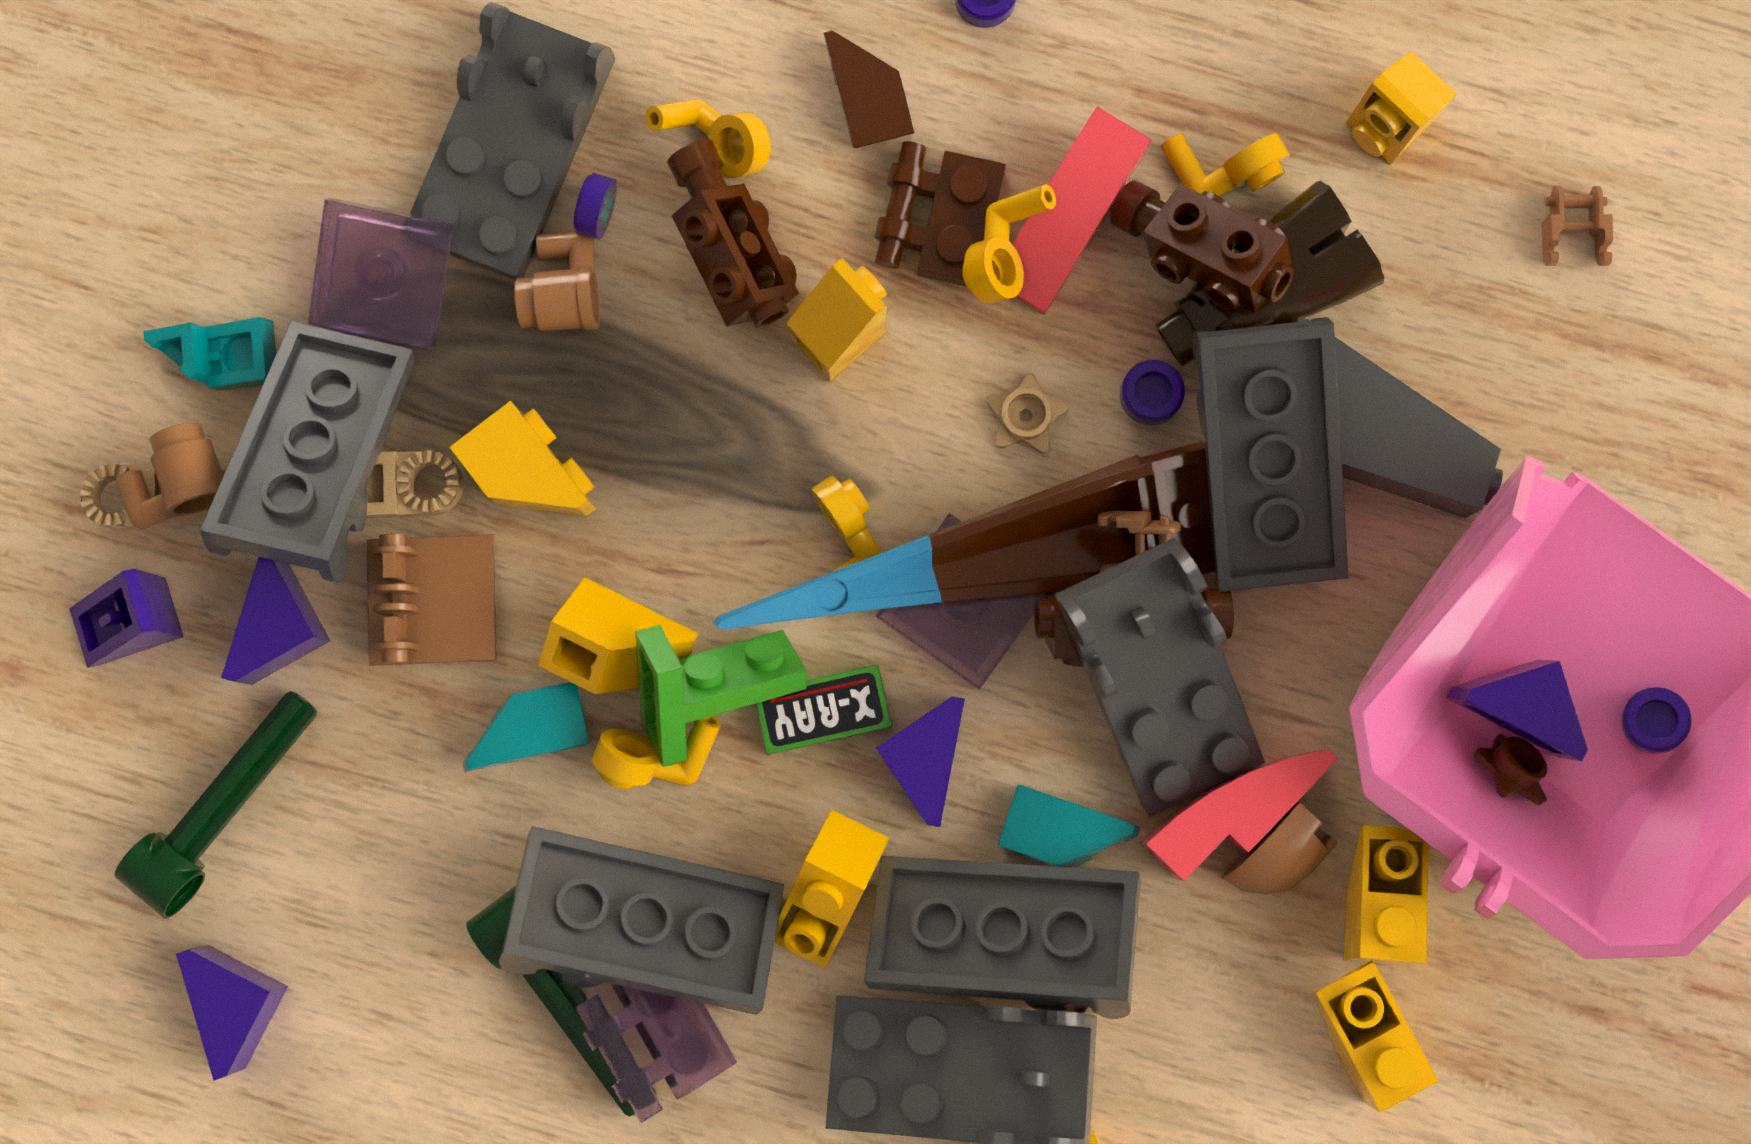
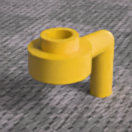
M700 99L650 106L646 110V124L654 132L695 125L705 133L708 139L712 140L723 162L720 172L727 177L738 178L757 174L768 163L771 152L769 133L761 119L750 112L721 115Z
M1179 133L1161 144L1162 150L1182 185L1200 194L1208 191L1220 197L1232 189L1248 184L1252 192L1267 186L1285 174L1281 163L1290 156L1279 134L1273 133L1244 148L1229 158L1222 167L1206 176L1183 133Z
M1041 185L996 201L988 206L985 217L984 240L972 244L967 249L962 270L967 288L983 303L991 305L1016 297L1021 292L1024 283V271L1020 256L1009 241L1010 223L1053 209L1056 206V196L1049 185Z
M830 475L810 489L819 508L854 555L853 558L834 571L882 553L869 533L867 523L863 517V514L870 510V506L859 488L850 478L840 483L833 475Z
M714 716L695 721L686 741L687 760L666 767H662L650 741L644 736L625 729H607L600 735L592 755V763L606 783L619 789H632L635 786H644L649 784L652 778L682 786H690L700 776L721 727V722Z

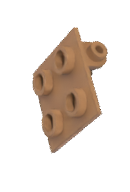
M390 533L379 535V539H367L369 666L497 661L493 534L406 538L405 534Z

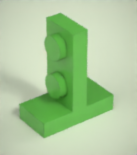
M661 625L635 631L641 722L662 767L687 760L686 723L807 689V670L783 630L679 659Z

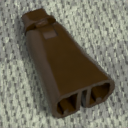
M1321 180L1316 181L1269 220L1287 237L1292 263L1291 267L1294 269L1290 286L1280 300L1272 302L1265 299L1256 313L1241 305L1234 312H1228L1214 305L1203 292L1204 286L1195 282L1187 296L1175 302L1177 311L1155 324L1158 333L1180 366H1184L1194 359L1192 346L1194 332H1213L1293 323L1298 317L1306 318L1329 309L1384 283L1380 261L1358 229L1347 236L1344 235L1352 220L1329 185ZM1237 249L1233 251L1235 253H1243Z

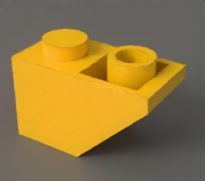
M1410 51L1372 82L1346 123L1353 129L1352 135L1354 140L1365 152L1374 157L1382 156L1391 165L1442 114L1457 93Z
M841 258L828 270L786 323L789 337L831 382L886 334L887 307L882 299L887 293L879 281L864 266L861 265L854 271Z
M510 400L449 447L485 495L499 506L578 516H588L596 510V507L586 496L595 486L572 457L562 464L548 445L557 437L534 408L524 415Z
M584 577L552 619L537 666L593 694L639 689L635 631L661 625L678 659L691 655L699 633Z
M831 809L780 913L774 943L789 950L794 955L805 958L826 969L890 838Z
M1362 825L1360 828L1345 895L1343 961H1374L1375 963L1394 965L1427 963L1429 844L1408 828Z
M1369 961L1314 991L1332 1044L1363 1102L1382 1113L1439 1082L1374 961Z

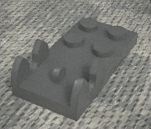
M490 2L483 8L480 14L479 32L482 36L480 51L476 57L469 54L462 58L457 71L459 100L402 233L408 239L516 281L517 278H523L536 249L537 234H542L615 62V57L612 49L598 42L590 43L510 12L505 6Z
M1328 317L1315 318L1311 321L1213 332H1194L1192 346L1196 368L1199 372L1201 392H1198L1197 409L1205 441L1215 585L1218 591L1224 592L1349 578L1334 323Z
M291 321L200 528V533L207 550L222 556H227L234 550L314 569L320 572L324 580L340 583L346 575L348 557L346 548L347 535L349 530L354 532L363 531L367 515L366 486L415 364L413 349Z
M1175 538L1054 594L1140 803L1149 817L1265 762L1220 645L1227 640L1225 631L1200 593L1207 588L1206 581L1192 557Z
M531 826L525 844L499 964L505 970L518 975L535 974L537 970L541 969L561 973V979L573 987H595L603 982L757 1015L763 1010L784 884Z
M881 856L864 982L869 989L1024 1000L1027 1005L1038 1011H1067V1005L1078 1004L1090 1007L1093 1013L1107 1019L1124 1018L1131 1012L1141 892L1139 872Z
M837 995L825 1129L964 1141L977 1144H1090L1097 1016L1067 1011H1037L1002 1006L984 1007Z

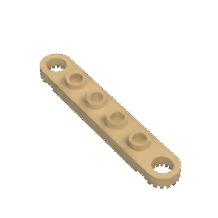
M433 450L380 452L366 486V519L435 516L448 512L458 503L463 493L464 479L460 468L448 456ZM231 458L218 459L223 476ZM152 462L110 463V465L98 466V469L89 472L88 478L84 479L81 483L83 485L82 490L79 492L81 508L84 509L86 516L92 521L111 529H138L130 522L126 508H122L120 513L110 514L101 505V493L104 487L116 480L118 475L132 470H141L150 498L162 493ZM438 466L445 472V477H447V487L444 488V493L438 495L437 499L433 498L430 501L420 499L414 490L416 475L425 467ZM208 510L190 515L173 516L149 528L202 526Z

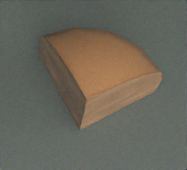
M1297 802L1249 853L1243 852L1221 878L1240 890L1247 892L1272 894L1288 890L1308 877L1336 847L1338 842L1320 829L1322 823L1301 802Z

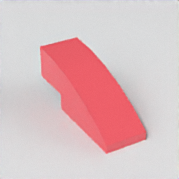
M1097 106L1048 184L1055 193L1056 206L1051 210L1028 217L1012 244L1020 256L1024 271L1023 287L1016 298L1045 315L1106 220L1119 192L1127 184L1145 156L1151 141L1149 137Z
M1329 749L1280 758L1252 768L1202 792L1170 814L1139 843L1175 879L1185 881L1225 838L1238 851L1249 853L1339 758Z

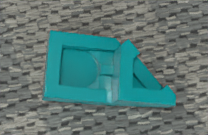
M262 317L207 327L194 323H185L143 331L144 341L167 355L180 366L179 370L189 379L202 382L209 388L218 391L263 385L276 356L273 321Z
M570 682L509 696L505 704L498 708L490 720L491 723L473 750L469 752L463 761L464 772L590 744L578 686Z
M1018 784L997 845L1058 867H1066L1070 864L1080 866L1092 860V856L1121 841L1127 842L1137 837L1140 827Z

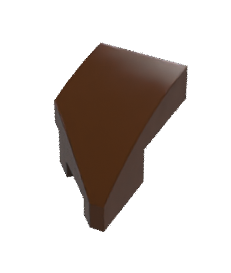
M835 31L823 32L852 147L856 149L913 134L914 129L899 71Z

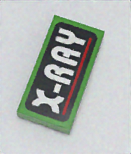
M878 665L807 680V689L756 703L767 755L892 728Z

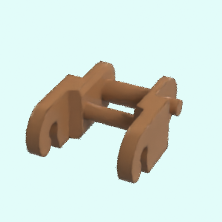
M1554 186L1551 196L1546 197L1545 205L1550 206V216L1542 222V248L1545 266H1556L1559 261V253L1554 252V247L1560 241L1561 231H1589V235L1595 237V256L1598 266H1609L1611 264L1612 252H1607V247L1613 242L1612 214H1604V206H1607L1608 200L1607 197H1603V191L1600 186H1593L1589 195H1564L1561 186ZM1564 208H1588L1589 221H1565Z
M1107 511L1098 514L1099 526L1110 525V522H1116V528H1128L1130 534H1135L1136 556L1145 552V534H1158L1160 545L1171 540L1173 533L1181 531V523L1170 521L1169 516H1161L1160 520H1151V512ZM1120 563L1103 565L1100 567V573Z

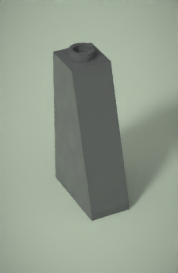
M1298 317L1294 322L1311 321V320H1308V319H1305V318H1302V317ZM1335 337L1343 478L1464 518L1481 511L1483 506L1490 502L1501 486L1503 470L1495 468L1501 449Z

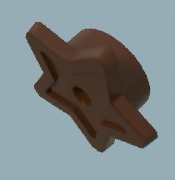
M1500 733L1493 740L1492 748H1477L1473 756L1493 775L1497 793L1501 797L1506 798L1518 793L1536 805H1541L1547 801V797L1539 784V781L1547 774V764L1541 753L1532 744L1519 737L1506 738Z

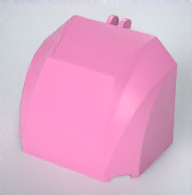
M1526 456L1474 520L1414 600L1380 650L1353 698L1349 712L1363 795L1451 860V863L1442 875V883L1440 884L1448 892L1455 894L1462 890L1472 877L1485 885L1475 900L1474 911L1484 918L1489 919L1494 914H1497L1506 900L1584 959L1688 956L1751 894V595L1587 477L1572 472L1565 481L1542 474L1546 467L1540 460ZM1534 660L1560 661L1588 748L1583 761L1559 758L1532 744L1541 753L1547 764V774L1539 781L1547 801L1541 805H1536L1518 793L1506 798L1501 797L1497 793L1493 775L1473 755L1477 748H1492L1493 740L1500 733L1506 738L1519 736L1447 699L1446 697L1453 686ZM1660 687L1669 689L1681 696L1690 709L1692 718L1690 732L1686 739L1670 752L1662 754L1643 752L1633 746L1623 732L1622 713L1626 704L1636 693L1647 688Z

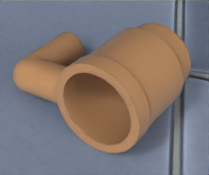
M576 231L537 234L536 248L538 258L569 257V269L535 272L533 277L516 279L515 306L520 327L522 329L538 327L541 332L598 329L600 325V300L594 266L593 238L577 234Z
M182 423L162 429L153 434L149 439L154 452L151 456V462L162 492L161 494L150 498L141 470L128 471L116 477L130 522L136 528L146 529L173 516L190 515L208 510L221 483L223 474L212 441L205 439L201 425L199 423Z

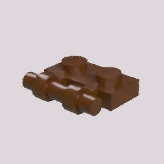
M905 141L902 143L898 163L891 164L887 179V185L892 190L886 216L879 217L874 237L879 241L875 263L883 267L896 269L900 266L903 248L920 251L921 257L917 276L966 286L962 273L965 254L972 244L984 240L986 210L990 204L998 201L1006 164L945 151L940 174L931 173L922 169L927 148L920 143ZM916 195L934 199L927 228L910 223Z

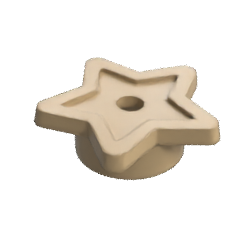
M1028 373L1013 392L990 394L986 400L1001 420L995 439L996 446L1000 448L1024 441L1039 452H1048L1050 449L1049 425L1068 410L1067 404L1049 399L1041 392L1037 379L1032 373ZM1021 411H1030L1032 414L1031 419L1023 421L1020 418Z

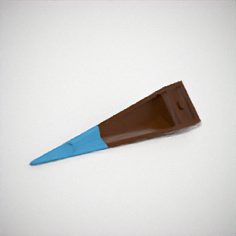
M1197 442L1144 457L1134 455L719 615L713 623L725 630L878 609L1061 592L1099 574L1100 567L1103 565L1122 563L1136 556L1135 534H1130L1128 528H1116V522H1110V525L1107 526L1098 525V514L1107 511L1151 512V520H1160L1161 516H1169L1170 521L1181 523V531L1173 533L1172 539L1175 538L1184 547L1202 575L1214 572L1205 443ZM1145 534V551L1159 545L1158 534Z

